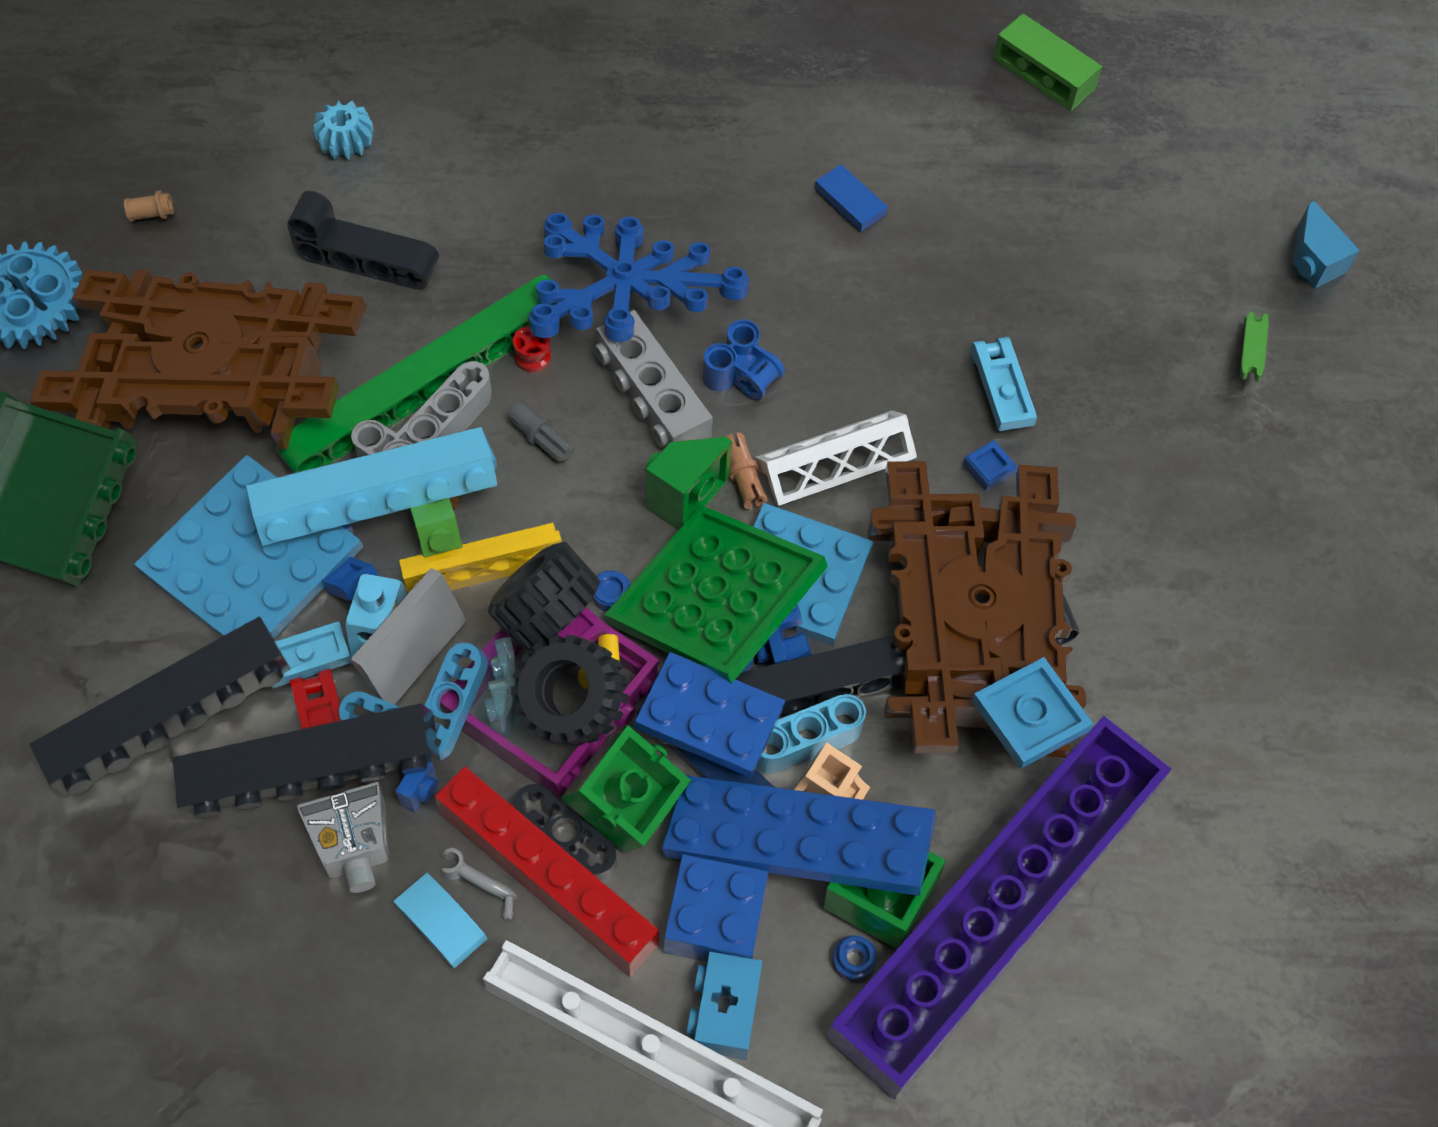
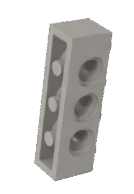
M635 310L630 312L635 320L634 336L627 341L615 342L608 339L604 333V325L596 328L597 344L594 345V352L597 359L603 366H609L613 372L616 386L622 393L625 391L632 399L635 413L641 420L646 419L650 424L652 435L660 447H666L670 442L712 438L713 417ZM665 411H674V413H666Z

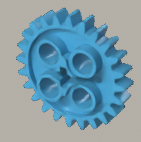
M23 242L20 250L15 251L13 246L9 244L7 245V253L3 255L0 253V341H3L6 348L10 349L14 342L18 341L22 349H26L28 341L34 339L38 346H41L43 336L47 335L55 340L57 339L56 329L59 328L68 332L70 329L66 321H78L80 319L76 310L83 308H78L72 297L83 274L76 260L71 261L68 252L65 251L59 254L55 245L46 251L42 242H38L34 249H30L27 242ZM31 299H34L36 305H37L39 308H37V307L35 306L34 302H33Z

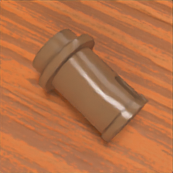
M161 190L156 191L155 195L124 199L125 214L130 222L158 216L161 219H167L168 215L174 213L170 194L162 193Z

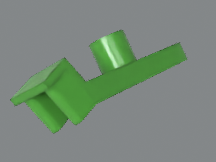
M1253 311L1245 315L1240 365L1241 379H1246L1248 373L1255 374V381L1259 382L1265 368L1269 325L1268 314L1266 313L1263 314L1262 318L1255 317Z

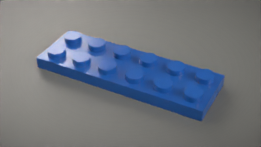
M686 775L691 781L677 800L662 848L665 857L681 859L682 854L765 870L773 874L920 896L936 822L935 809Z

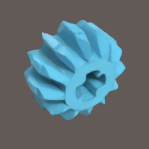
M338 100L336 106L324 105L323 112L315 113L316 119L315 124H313L314 138L317 140L322 152L330 153L334 160L341 155H344L349 160L351 154L354 153L362 156L364 148L371 147L374 132L373 123L365 108L357 107L353 100L346 105H342Z

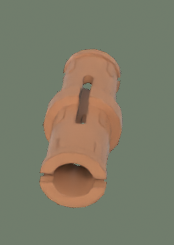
M736 433V443L733 434L725 436L732 440L730 478L738 486L744 508L752 510V500L756 508L763 506V503L767 502V496L758 477V470L760 469L757 461L751 458L744 434Z

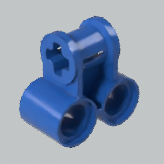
M741 319L734 321L728 327L726 344H712L704 352L703 381L713 391H726L735 385L748 397L760 400L766 394L765 389L774 380H779L784 376L785 368L774 354L759 347V327L750 320Z

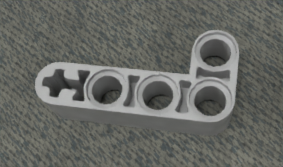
M475 361L466 362L459 366L397 433L375 420H366L357 424L351 434L357 458L465 431L492 400L490 374L487 367ZM431 436L428 439H421L422 437ZM372 443H377V444H375V445H373V446H367V445L372 444Z

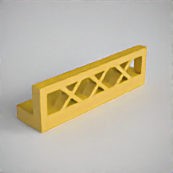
M549 523L463 544L462 548L424 558L422 554L401 559L399 562L408 593L431 568L442 573L450 590L453 591L509 577L534 555L553 544L562 542L559 530H555L554 523Z

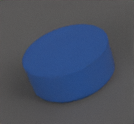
M604 571L597 575L600 584L592 600L603 611L607 612L631 585L628 578L618 571Z

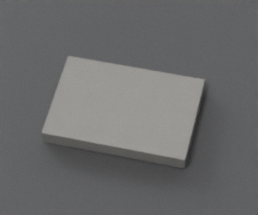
M431 568L350 659L374 697L395 705L467 621L442 573Z

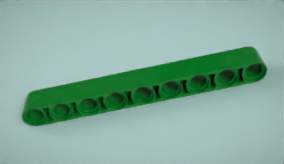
M540 275L338 399L335 401L331 418H308L293 427L288 448L279 449L277 444H275V451L293 473L335 463L355 450L351 434L354 427L360 422L375 420L390 428L419 410L462 364L475 361L487 367L514 350L513 337L520 328L529 325L530 312L534 306L541 304L537 300L536 285L542 280L552 279L548 275Z

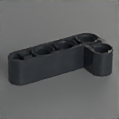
M305 191L301 194L287 222L293 248L304 260L420 290L427 286L440 256L435 247L424 241L335 219L331 202L325 196L315 191Z

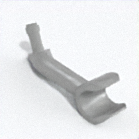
M446 849L442 854L443 858L459 862L454 868L441 869L442 875L449 880L463 877L490 894L504 899L502 917L504 920H512L514 914L513 900L518 899L516 892L501 882L467 865L462 853L458 849Z

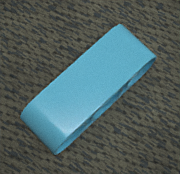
M839 695L779 719L767 745H774L781 752L774 755L763 752L755 769L763 774H777L813 759L826 743L836 749L853 743L860 736L865 720L866 709L863 702L854 695ZM839 715H848L855 722L852 724H843L839 722L836 717ZM807 729L815 732L818 737L809 740L801 737L798 732Z

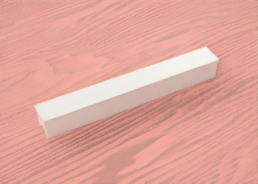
M507 940L503 944L502 952L491 971H487L483 978L486 991L736 1127H818L822 1120L820 1116L823 1109Z

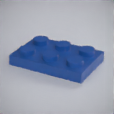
M670 652L635 720V729L751 778L784 708L785 700L738 680L731 684L709 668Z

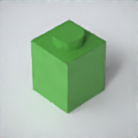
M449 498L410 508L424 558L463 547L456 517Z

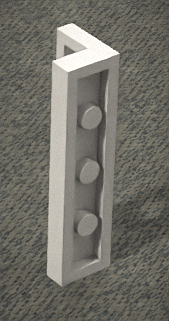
M889 411L757 456L755 460L758 463L759 472L767 475L774 503L779 506L886 469L887 461H909L917 458L907 415L896 411ZM900 433L904 452L892 456L882 452L881 450L888 436ZM876 440H877V442H876V444L874 445V447H873L872 445L868 444V443H870V442H873V441H876ZM863 446L871 450L865 465L855 468L846 463L854 448ZM843 452L840 458L833 456L835 454ZM878 455H880V456H882V457L884 458V459H881V460L876 461ZM829 458L835 461L837 464L829 478L820 480L811 475L819 460ZM808 464L807 467H806V469H805V471L802 470V469H800V468H798V467H801V466H803V465ZM844 467L849 469V471L841 473ZM789 470L802 474L794 490L786 493L782 492L778 474ZM809 479L815 481L812 484L806 485Z

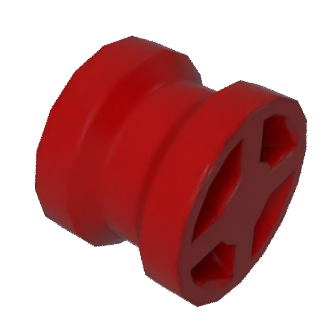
M529 325L520 328L515 333L513 348L515 350L517 366L529 373L540 372L547 368L551 362L550 337L540 338L530 332Z

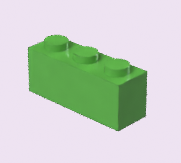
M1025 14L1020 15L998 34L993 54L995 61L1069 111L1077 107L1096 89L1102 65Z

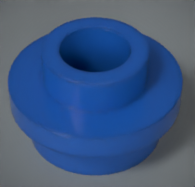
M847 936L839 941L833 953L834 966L847 979H865L876 967V949L868 939L862 936ZM853 952L858 953L862 957L863 962L860 965H852L848 962L847 955Z

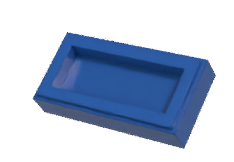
M842 164L815 181V190L860 232L887 215L888 206Z

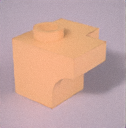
M826 743L813 757L793 790L863 800L870 786L858 775L862 767L860 764Z

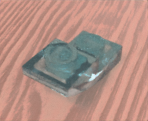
M510 637L494 641L496 656L489 658L495 680L488 682L491 697L483 699L489 723L498 722L502 736L509 735L516 715L513 705L518 701V697L511 696V686H518V680L513 677L516 665Z

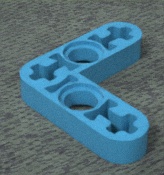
M463 642L450 648L425 703V706L433 711L434 716L450 722L449 727L435 722L436 735L441 740V744L438 747L440 761L448 757L454 749L487 670L488 662L485 653L470 643ZM470 656V659L475 661L472 669L465 668L463 670V667L458 664L461 657L468 658ZM451 676L466 682V687L463 688L456 683L449 682ZM453 690L459 695V706L455 711L447 714L442 711L440 701L446 692ZM356 691L344 697L340 704L339 715L341 720L358 717L357 714L353 713L356 705L363 706L374 713L401 707L365 692Z

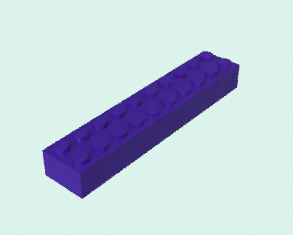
M1103 716L830 1026L826 1038L893 1099H896L1152 797L1172 769Z

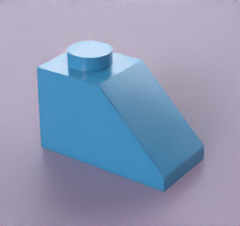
M1313 201L1308 204L1297 227L1293 265L1302 277L1306 278L1314 288H1317L1347 273L1360 250L1320 206Z

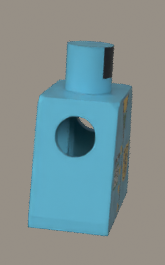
M362 574L360 576L346 619V632L351 658L407 596L408 592L402 581L370 574Z

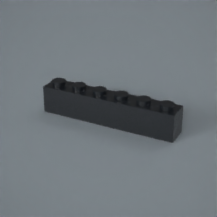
M259 616L31 742L29 745L48 784L64 798L70 795H78L87 791L93 782L109 773H117L126 769L132 760L148 751L152 752L163 748L169 743L171 738L186 730H193L202 726L210 716L225 708L229 709L241 704L246 696L258 689L275 685L283 678V673L291 670L268 627Z
M420 703L172 757L177 808L194 813L196 818H206L221 814V808L235 805L236 809L258 807L262 805V799L277 796V800L296 799L302 797L303 790L318 787L319 791L338 790L345 787L344 781L360 778V782H375L385 779L386 772L399 769L405 774L425 771L428 769L427 763L440 761L433 711Z

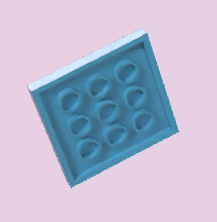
M248 455L237 463L167 531L134 566L142 575L219 636L223 637L260 616L275 639L324 588L322 581L346 560L354 557L363 548L361 540L343 526L262 546L253 519L246 486L277 477Z

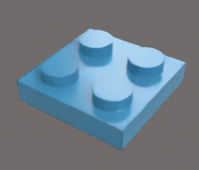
M1044 657L974 693L972 699L975 707L1020 769L1090 732L1094 724Z

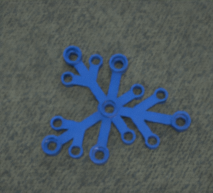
M553 213L544 222L545 255L551 258L562 256L589 258L606 271V278L583 290L559 289L558 283L553 280L540 281L536 285L537 300L541 304L534 306L529 314V329L537 337H552L559 332V319L569 313L570 323L573 328L577 330L589 329L593 325L592 301L613 290L615 292L614 306L604 319V333L612 341L624 342L634 336L635 320L629 311L631 293H637L655 310L668 308L670 306V294L682 301L689 311L701 312L707 308V292L701 288L689 289L686 286L718 287L721 296L724 298L740 300L748 294L749 277L739 267H729L723 274L688 272L697 266L706 265L710 261V247L702 242L691 244L687 256L659 271L651 269L661 264L670 263L674 259V245L669 241L661 240L655 242L652 246L651 254L634 262L635 248L640 247L644 241V228L635 217H624L620 219L615 227V242L620 247L618 262L599 248L600 236L604 234V219L601 216L588 215L583 219V233L585 235L583 237L572 229V222L567 215ZM649 284H658V285H660V286H654V287H652V286L649 285Z

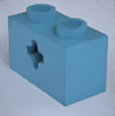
M709 952L707 966L698 965L694 991L702 992L700 1009L691 1008L687 1036L695 1037L694 1041L722 1056L747 1060L762 960ZM720 997L729 998L727 1013L718 1012Z

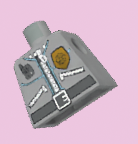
M378 782L297 805L299 814L329 878L346 875L351 893H360L373 888L376 883L371 867L389 860L385 801Z

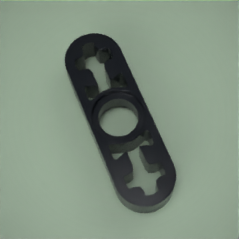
M538 784L526 785L517 792L514 798L515 809L599 880L608 878L614 872L617 863L614 845L560 799ZM528 799L531 802L541 799L542 810L550 817L544 828L541 827L545 824L543 815L534 809L529 813L526 812L525 801ZM569 822L575 825L578 830L576 837L569 842L558 841L553 836V830L558 824ZM585 837H589L586 840V847L592 853L598 855L601 851L605 852V865H601L598 862L593 866L589 865V855L581 848Z

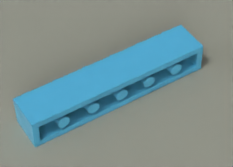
M478 427L247 485L246 488L261 544L265 546L497 486V480L490 449L482 428Z

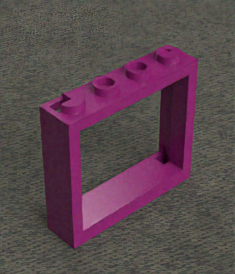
M606 624V632L604 634L618 636L621 665L636 675L622 692L628 694L627 704L620 703L619 710L624 712L620 721L614 719L610 723L614 727L610 732L612 733L618 727L622 728L628 725L635 715L637 703L643 696L647 698L659 675V659ZM502 628L482 650L487 657L488 666L472 706L521 650ZM472 661L467 668L472 669L475 661ZM460 679L454 682L463 688L467 685L466 682ZM452 690L442 696L440 707L444 713H452L457 709L460 701L458 693ZM468 713L461 730L534 783L545 787L558 799H561L609 735L601 733L599 734L600 740L593 743L583 742V745H579L558 772L554 773L470 713Z

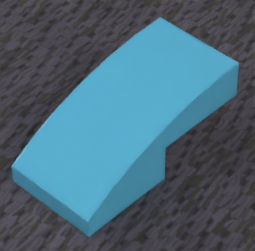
M428 873L423 875L393 901L398 910L424 935L428 943L453 968H456L488 939L470 916Z

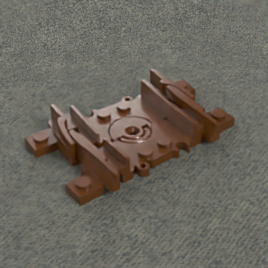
M139 269L133 273L129 282L125 273L85 270L72 300L78 308L102 310L100 317L110 327L106 333H90L77 371L41 370L30 399V403L33 406L49 411L77 412L75 419L109 429L112 421L121 422L125 429H132L138 409L147 406L146 410L152 419H156L162 414L201 415L206 413L212 423L223 422L228 416L227 410H232L236 416H245L253 432L260 433L263 426H270L274 410H277L270 434L279 449H287L297 417L331 418L339 385L335 377H319L321 362L317 356V351L323 339V333L356 336L367 305L361 296L327 293V288L323 283L315 282L305 284L301 294H299L298 290L273 288L271 283L267 282L263 291L254 294L255 289L250 280L240 285L208 281L200 283L194 273L187 272L180 276L179 284H174L171 278L152 277L149 270ZM203 343L199 348L193 349L194 346Z
M887 461L885 472L889 507L874 508L871 511L868 539L872 541H890L891 550L887 561L901 563L905 567V569L900 571L892 570L889 579L897 587L901 625L897 626L894 631L892 641L896 648L901 650L908 649L904 658L905 669L901 679L905 694H926V696L887 697L884 715L886 718L911 719L914 753H956L959 746L957 726L990 728L972 702L974 693L1043 657L1064 685L1066 684V660L1070 657L1073 648L1060 646L1055 641V638H1068L1072 629L1064 621L1063 584L1068 580L1072 567L1068 561L1058 558L1061 552V542H1069L1076 527V519L1070 513L1057 512L1059 507L1058 467L1018 465L1016 471L1017 497L1002 496L999 510L980 507L979 494H930L926 461ZM992 542L986 547L983 566H978L977 559L982 543ZM974 595H985L989 601L979 603L975 600ZM1065 685L1082 709H1084L1086 706L1085 690L1081 686ZM1068 743L1046 756L1066 758L1070 751V744Z

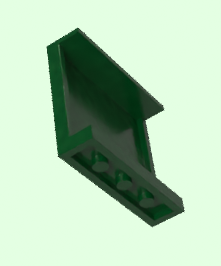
M0 391V562L79 587L82 578L86 577L91 569V556L97 541L102 539L106 532V519L112 504L116 503L121 495V482L127 467L131 466L136 458L138 440L121 428L113 431L20 402L8 393Z

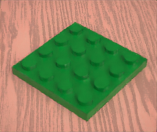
M700 505L604 615L609 625L667 653H674L705 666L732 684L827 569L828 565L823 555Z

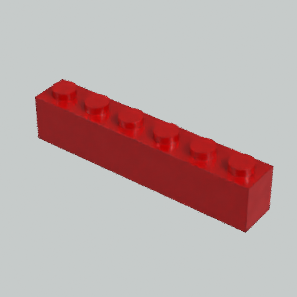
M466 766L435 796L439 813L443 818L628 977L631 978L659 946V929Z

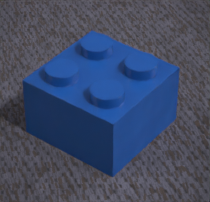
M682 854L665 934L664 953L708 962L709 952L752 959L768 871Z

